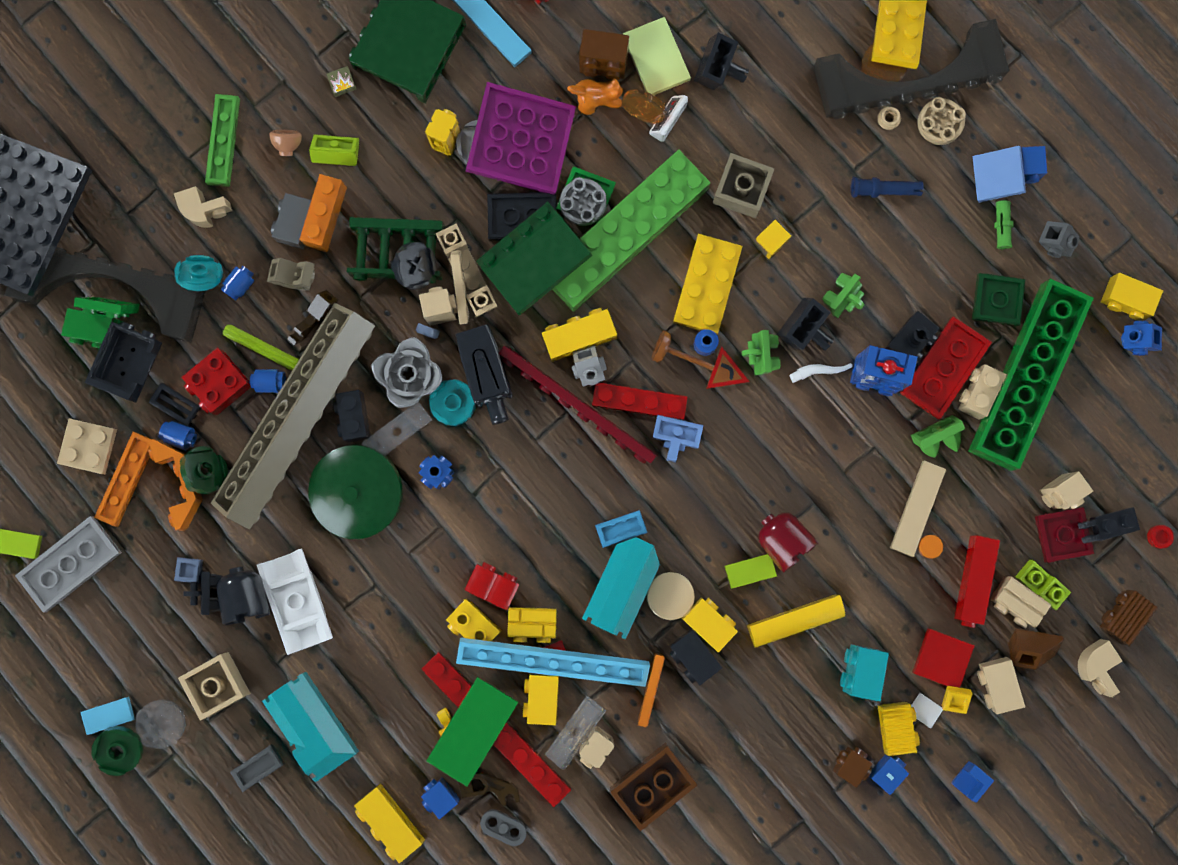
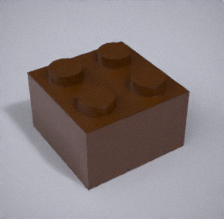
M583 29L579 53L580 73L588 77L606 76L609 80L614 78L617 80L619 78L624 79L629 51V35Z

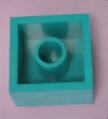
M851 644L850 649H846L844 657L847 667L846 673L843 672L840 679V686L843 687L842 691L851 696L881 701L889 653Z

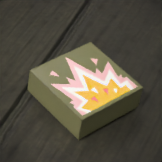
M348 66L327 73L335 97L357 90Z

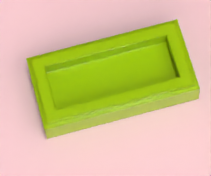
M0 529V553L31 559L38 558L42 536Z
M768 554L724 566L731 589L777 576L773 560Z

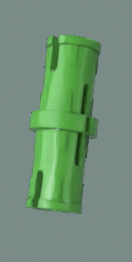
M1007 200L998 201L995 203L997 222L994 223V228L997 229V248L1010 249L1012 248L1011 228L1014 227L1013 221H1011V202Z

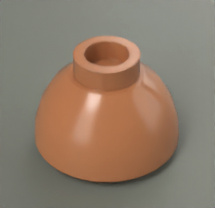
M273 130L269 133L271 143L279 151L280 156H293V151L298 148L302 140V134L295 130Z

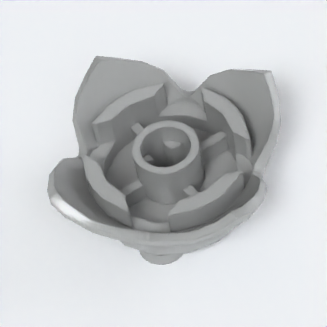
M415 337L402 341L394 353L382 354L371 364L375 379L387 389L389 401L398 408L414 405L424 395L434 392L442 382V373L439 366L431 361L428 349ZM413 369L414 376L406 380V377L403 376L404 372Z

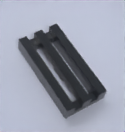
M160 383L149 403L188 427L192 425V420L197 417V412L202 409L198 404L164 383ZM165 390L193 407L192 411L162 394V391ZM158 397L187 414L188 417L186 419L156 400Z

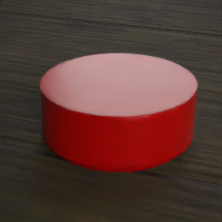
M1156 525L1149 529L1147 540L1152 547L1164 549L1172 545L1174 534L1168 526Z

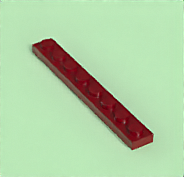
M503 346L499 354L503 356L502 361L511 368L514 366L522 370L520 374L531 382L535 379L541 384L539 388L548 395H551L553 392L560 398L558 400L560 404L568 409L571 406L579 411L577 413L578 417L587 423L591 420L597 424L596 430L606 437L608 434L616 438L615 443L622 449L630 448L635 452L634 457L643 464L646 462L651 464L657 454L508 346Z

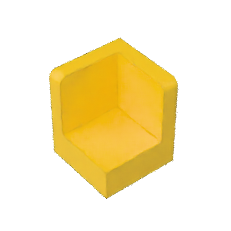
M774 220L757 236L756 241L768 252L766 257L770 259L789 241L791 235Z

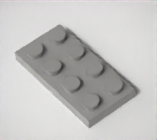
M90 516L15 576L42 612L45 613L122 552L96 518Z

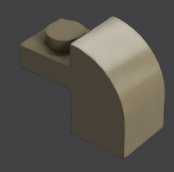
M283 258L272 259L267 282L287 288L310 291L315 277L314 264L307 261L296 263Z

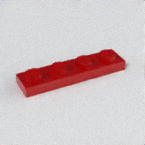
M598 383L594 388L592 406L684 420L688 397Z

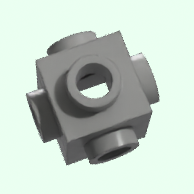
M595 345L572 352L575 363L572 366L575 379L580 378L582 386L596 385L600 381L605 380L603 371L607 370L603 356L598 357Z

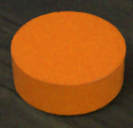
M926 535L920 539L918 551L923 557L933 559L942 553L943 543L935 535Z

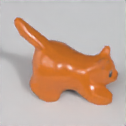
M615 78L608 82H595L585 79L576 85L567 87L570 93L577 95L579 102L578 110L585 115L593 114L598 106L619 108L623 104V101L619 99L623 93V88Z

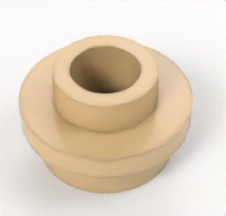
M885 107L878 114V123L883 129H895L901 122V114L894 107ZM890 116L892 122H887L885 117Z

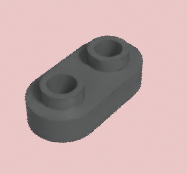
M496 809L486 811L481 818V829L487 835L510 846H518L524 842L527 829L523 822ZM492 817L496 818L498 823L491 825L489 819ZM512 828H517L519 830V834L514 836L511 834L510 830Z

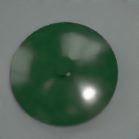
M349 445L329 452L318 462L310 477L308 497L313 514L329 532L346 539H364L378 534L392 523L401 507L403 488L400 475L395 465L387 456L368 446Z

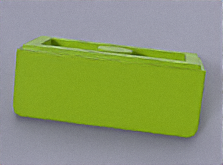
M314 135L309 149L311 161L313 163L356 166L359 138Z

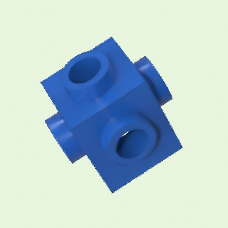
M1135 321L1133 325L1124 326V333L1121 336L1124 349L1133 352V355L1137 356L1148 355V351H1162V327L1153 323L1149 324L1148 321Z
M435 455L432 458L428 456L419 466L421 470L418 473L423 476L420 481L430 489L433 486L439 490L441 487L446 488L453 480L452 475L454 471L450 468L453 464L444 456L440 458ZM434 467L439 469V473L436 476L431 474Z

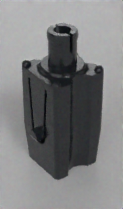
M483 325L455 334L461 362L474 403L478 408H481L483 405L487 406L492 425L508 421L509 418L503 400L507 397L511 399L513 394L489 325Z

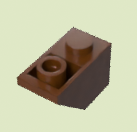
M1015 629L1008 643L1013 666L1036 670L1056 656L1064 638L1058 635Z

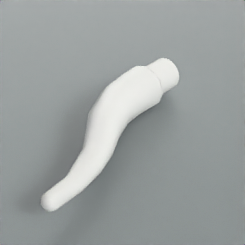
M850 363L841 367L812 364L797 369L796 372L789 376L791 381L795 383L814 374L843 372L852 368L853 364Z

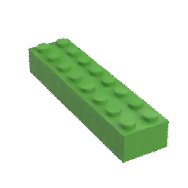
M677 150L580 238L581 242L593 256L552 290L575 312L703 196L709 189L710 181L680 150Z

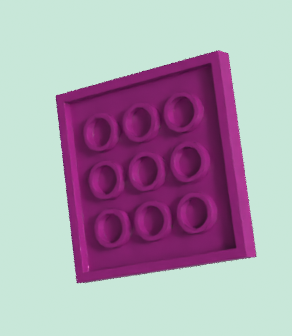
M487 82L465 172L544 193L556 194L576 106Z

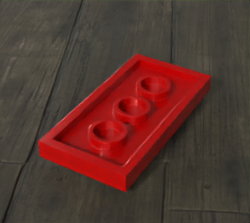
M952 316L914 371L912 385L901 390L900 394L938 420L941 419L992 342Z

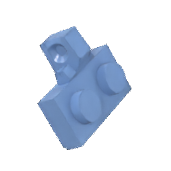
M657 415L652 439L664 441V447L669 448L666 460L676 462L678 451L684 452L685 446L695 449L699 448L703 425Z

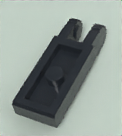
M1134 507L1090 518L1088 521L1077 523L1079 529H1087L1091 526L1093 529V535H1086L1081 538L1083 543L1102 541L1140 530Z

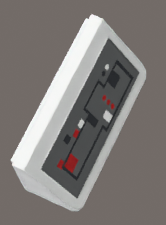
M685 95L673 96L649 131V134L661 142L665 141L686 108L688 97Z

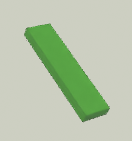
M215 94L205 178L207 185L230 187L240 104L238 96Z

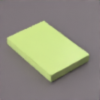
M665 17L623 33L624 35H629V53L648 97L691 80Z

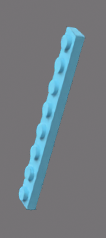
M460 638L456 664L646 687L650 669L649 661L468 638Z

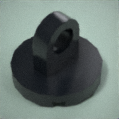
M408 242L396 252L394 260L390 261L396 280L401 286L408 289H423L432 281L430 280L432 275H435L436 259L433 251L421 242Z

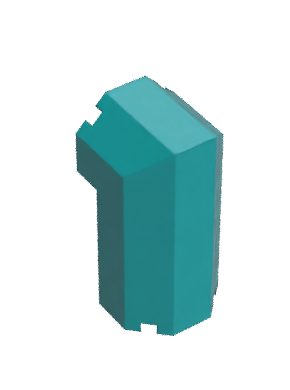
M637 537L616 544L582 617L583 620L586 621L590 617L592 618L591 624L616 636L619 632H622L621 638H627L660 566L654 545Z
M304 672L298 675L296 680H291L274 691L262 702L289 741L290 746L295 744L296 749L292 753L304 773L308 776L313 773L315 777L312 780L317 782L357 754L359 750L308 673Z

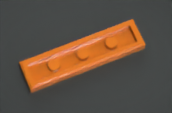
M132 432L94 518L119 527L149 460L148 448L150 444L148 440H151L150 438Z

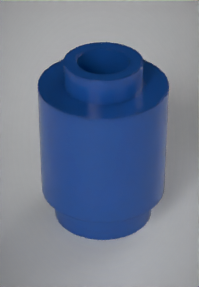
M243 265L240 269L235 267L222 283L224 286L221 290L236 301L239 297L242 298L255 280L251 277L254 274Z
M701 330L696 335L693 343L695 351L702 356L711 355L718 346V336L712 330ZM702 339H708L711 343L706 345Z
M256 369L254 374L250 376V386L254 388L256 393H279L286 382V373L280 372L279 369Z
M173 421L170 423L164 422L159 431V439L163 440L165 444L183 450L193 447L197 440L194 428Z

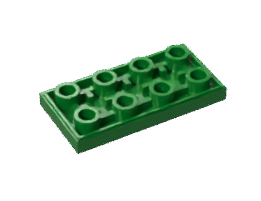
M477 677L426 762L463 785L468 786L517 706L518 701L480 677Z

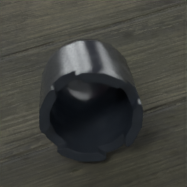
M243 566L229 569L230 574L223 576L218 581L217 594L223 625L245 622V617L255 616L258 619L270 615L263 582L257 572L252 570L244 571Z

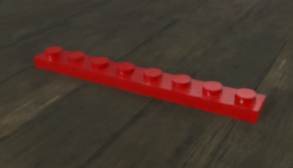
M438 652L422 670L459 708L472 685ZM506 722L495 740L494 746L555 807L571 791V788Z

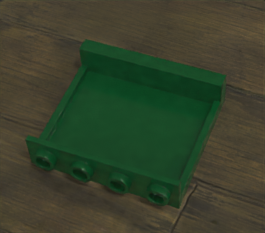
M380 0L378 6L374 7L371 11L367 27H363L357 46L351 49L349 62L354 70H357L359 67L415 94L417 100L426 104L466 27L465 18L463 15L432 0Z

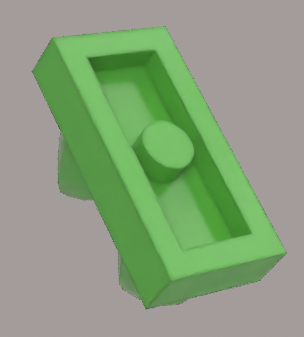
M951 415L912 434L911 437L914 444L919 446L926 455L935 458L939 451L940 441L942 440L950 449L956 452L959 450L961 431L965 427L962 420Z

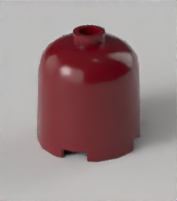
M780 513L777 516L770 514L761 522L764 526L759 531V543L783 573L799 561L797 556L800 553L802 555L808 554L819 544L802 523L790 513Z

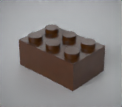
M665 742L610 787V793L641 832L697 786V782Z

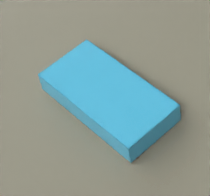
M129 697L80 712L87 735L135 720Z

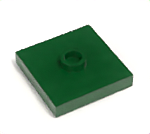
M978 273L972 320L1014 326L1021 325L1026 279Z

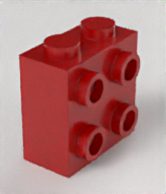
M218 347L181 377L186 383L184 388L192 396L196 395L199 398L200 402L198 404L207 414L210 412L219 415L251 388L250 381L226 352Z

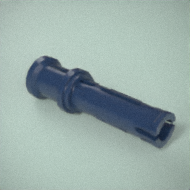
M853 177L851 181V196L853 198H856L857 195L876 198L879 195L922 196L923 191H920L923 190V181H880L877 177H872V179Z

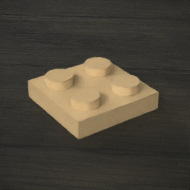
M69 419L57 464L105 475L117 429Z

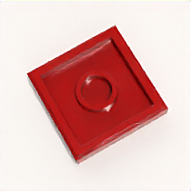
M927 628L912 673L945 686L960 688L975 645Z

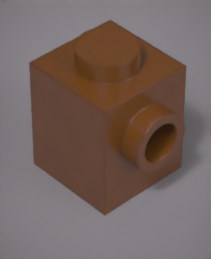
M847 747L846 750L842 749L836 757L835 761L837 764L832 771L857 788L861 781H865L871 774L872 768L870 767L873 763L867 760L869 755L858 747L855 750Z

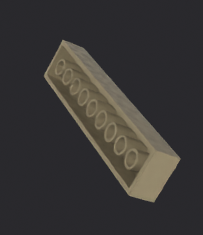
M336 303L333 304L213 498L211 504L226 518L248 529H251L252 525L259 520L260 512L265 504L272 499L276 486L284 479L286 470L297 458L300 447L310 437L311 429L321 419L327 403L334 398L335 390L340 382L347 377L348 369L359 357L364 343L372 336L374 324L352 310Z

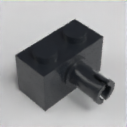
M719 32L709 38L694 81L712 90L723 85L726 75L743 83L747 78L745 74L749 73V69L732 62L739 42Z
M803 298L776 335L793 349L804 350L810 340H812L823 350H827L830 347L827 343L832 344L834 339L822 331L820 327L831 312L814 298Z
M917 311L908 319L884 349L917 356L918 362L923 356L921 353L922 349L925 346L929 348L938 338L935 334L940 328Z

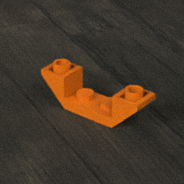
M155 439L148 440L150 444L148 452L150 458L155 463L166 464L175 461L173 470L175 475L180 478L182 485L179 487L180 493L187 502L169 507L170 514H168L170 525L175 530H187L203 499L200 493L190 492L185 487V482L180 473V459L186 454Z

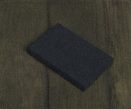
M544 192L487 194L488 240L501 241L546 202H549L557 212L556 194Z

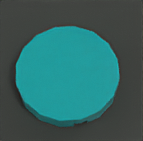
M193 255L186 257V261L182 263L179 261L174 268L176 282L187 290H209L221 283L223 278L221 264L214 262V259L209 256Z
M460 380L442 381L438 388L430 395L431 413L439 422L445 425L457 426L463 424L472 417L475 411L476 404L473 401L470 388Z

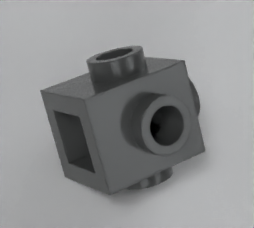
M1047 221L1039 243L1048 251L1047 254L1052 257H1071L1074 249L1078 246L1080 236L1069 223Z

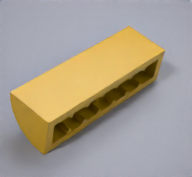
M835 594L748 624L747 628L754 648L845 617L844 605L841 596Z

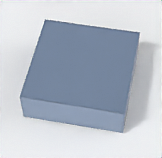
M177 557L174 581L200 583L203 560Z

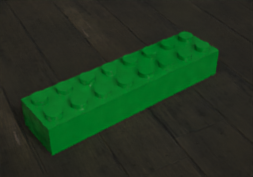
M1051 278L1040 285L1003 370V373L1007 374L988 416L981 420L968 452L1010 471L1021 468L1092 304L1093 297Z

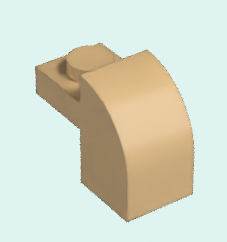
M196 186L174 193L177 206L182 215L199 227H213L212 217L215 219L222 218L227 215L226 213L232 211L230 202L224 196L206 202L203 192Z
M1099 639L1081 653L1078 660L1079 675L1082 680L1090 682L1094 680L1092 685L1099 694L1113 697L1120 693L1107 671L1121 663L1122 659L1109 640Z

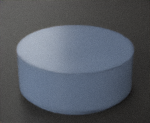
M418 323L416 328L417 333L438 339L439 330Z

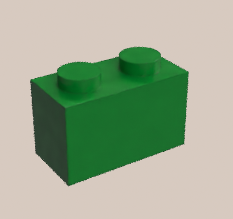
M67 308L61 335L69 338V343L83 346L84 342L92 343L91 347L100 349L111 322L120 325L121 321L101 314H88L80 310Z

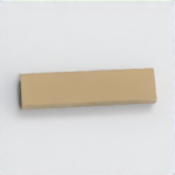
M922 461L890 549L914 557L946 469L927 461Z

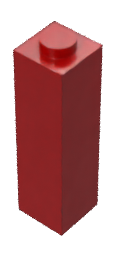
M978 535L970 536L954 619L962 620L961 625L976 628V624L984 625L1000 540Z

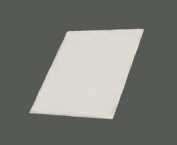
M921 693L918 694L911 705L915 709L916 719L929 728H932L943 711L942 707Z

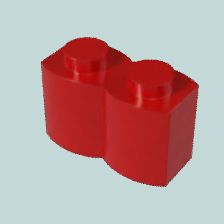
M483 562L482 565L477 564L464 590L502 609L508 610L520 585L516 582L517 577L507 572L502 576L495 572L496 567L486 562Z

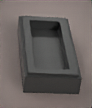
M271 744L230 773L241 791L244 792L285 763L273 744Z

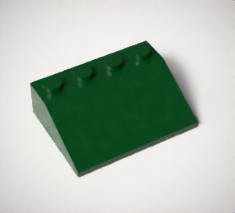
M546 202L476 262L520 316L593 255L550 203Z

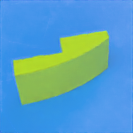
M1030 559L1015 576L1024 586L1050 603L1051 608L1057 610L1071 593L1059 580L1050 576L1035 561Z

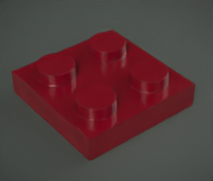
M1084 507L1035 516L1045 563L1094 554L1092 542L1083 543L1081 539L1086 535H1090L1089 528L1079 529L1077 524L1087 521Z

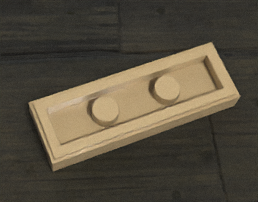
M455 250L451 252L450 256L459 324H468L470 316L466 297L462 254L460 250Z

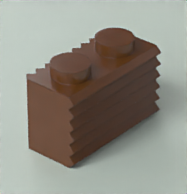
M1136 590L1122 591L1115 599L1116 605L1114 608L1108 610L1101 618L1103 622L1100 628L1122 645L1130 646L1158 609L1157 606Z

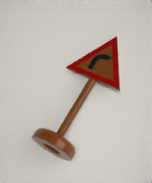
M663 330L652 353L651 360L655 362H661L668 352L712 370L706 389L750 382L722 346L713 365L669 347L671 334Z

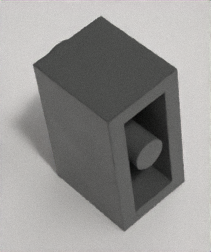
M285 193L284 199H281L278 204L279 215L277 221H274L271 227L272 238L278 243L304 249L305 245L299 239L311 200Z

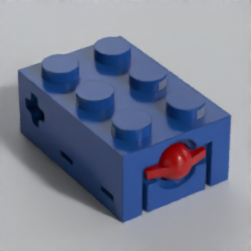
M870 345L855 357L850 383L856 384L855 388L869 391L872 388L879 390L878 393L881 395L892 396V394H896L912 385L918 357Z

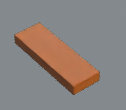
M654 654L637 722L639 726L647 727L665 660L662 654Z

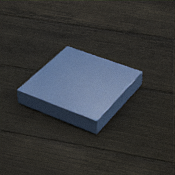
M1020 146L972 156L978 202L1026 193Z

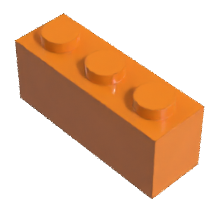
M319 174L299 239L306 247L328 252L347 190L342 180Z

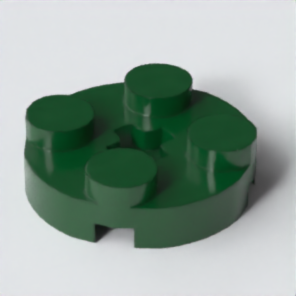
M207 446L196 447L180 459V473L188 491L209 494L220 489L228 475V470L224 458L221 455L217 456L212 451L214 449ZM201 465L204 469L208 470V473L205 475L200 470Z
M122 726L109 727L95 739L92 745L91 754L93 761L96 760V763L99 765L98 768L108 775H123L134 769L140 762L143 755L142 738L138 733ZM119 746L123 750V753H120L119 756H116L115 751H113L112 748Z

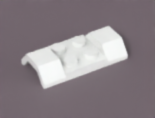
M302 548L288 555L257 565L287 655L333 638L319 592Z

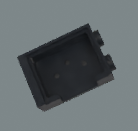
M121 321L120 325L111 322L85 383L137 403L162 342L155 339L157 335L143 330L142 333L134 331L135 326Z

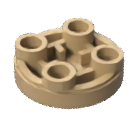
M936 97L928 102L919 113L917 121L919 132L924 139L932 144H949L962 133L965 126L966 112L954 101Z
M674 572L658 575L653 579L647 592V602L651 610L657 616L666 620H676L685 616L691 610L695 598L694 589L689 580L683 575Z

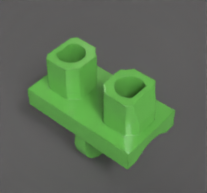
M841 273L835 282L836 286L842 289L839 295L830 290L824 295L823 303L831 310L834 317L839 318L845 309L851 313L854 307L857 309L864 307V303L861 300L864 293L860 291L862 284L859 280L861 277L857 274L851 277Z
M761 330L759 333L752 334V341H748V350L742 351L743 357H749V365H754L755 375H764L780 369L779 357H770V349L778 348V336L769 334V330Z

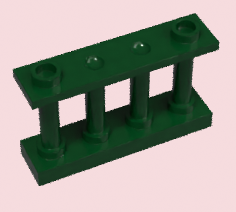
M350 217L349 227L358 235L356 268H347V273L350 277H353V280L367 281V278L396 279L392 269H388L390 237L393 234H402L404 245L408 242H413V237L416 234L425 235L427 237L426 247L430 248L435 256L436 233L445 229L443 221ZM370 233H379L381 236L379 269L365 268L367 236ZM435 271V275H432L430 279L432 280L430 284L436 283V280H442L443 276L440 271Z

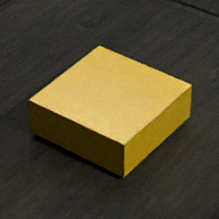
M947 686L942 709L967 714L972 698L971 689Z

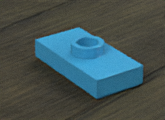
M640 510L595 525L603 548L647 533Z

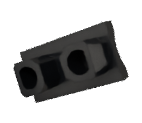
M201 572V591H198V582H190V591H183V596H190V605H198V596H201L202 615H209V612L220 611L218 597L210 598V588H217L218 581L223 576L210 574V572Z

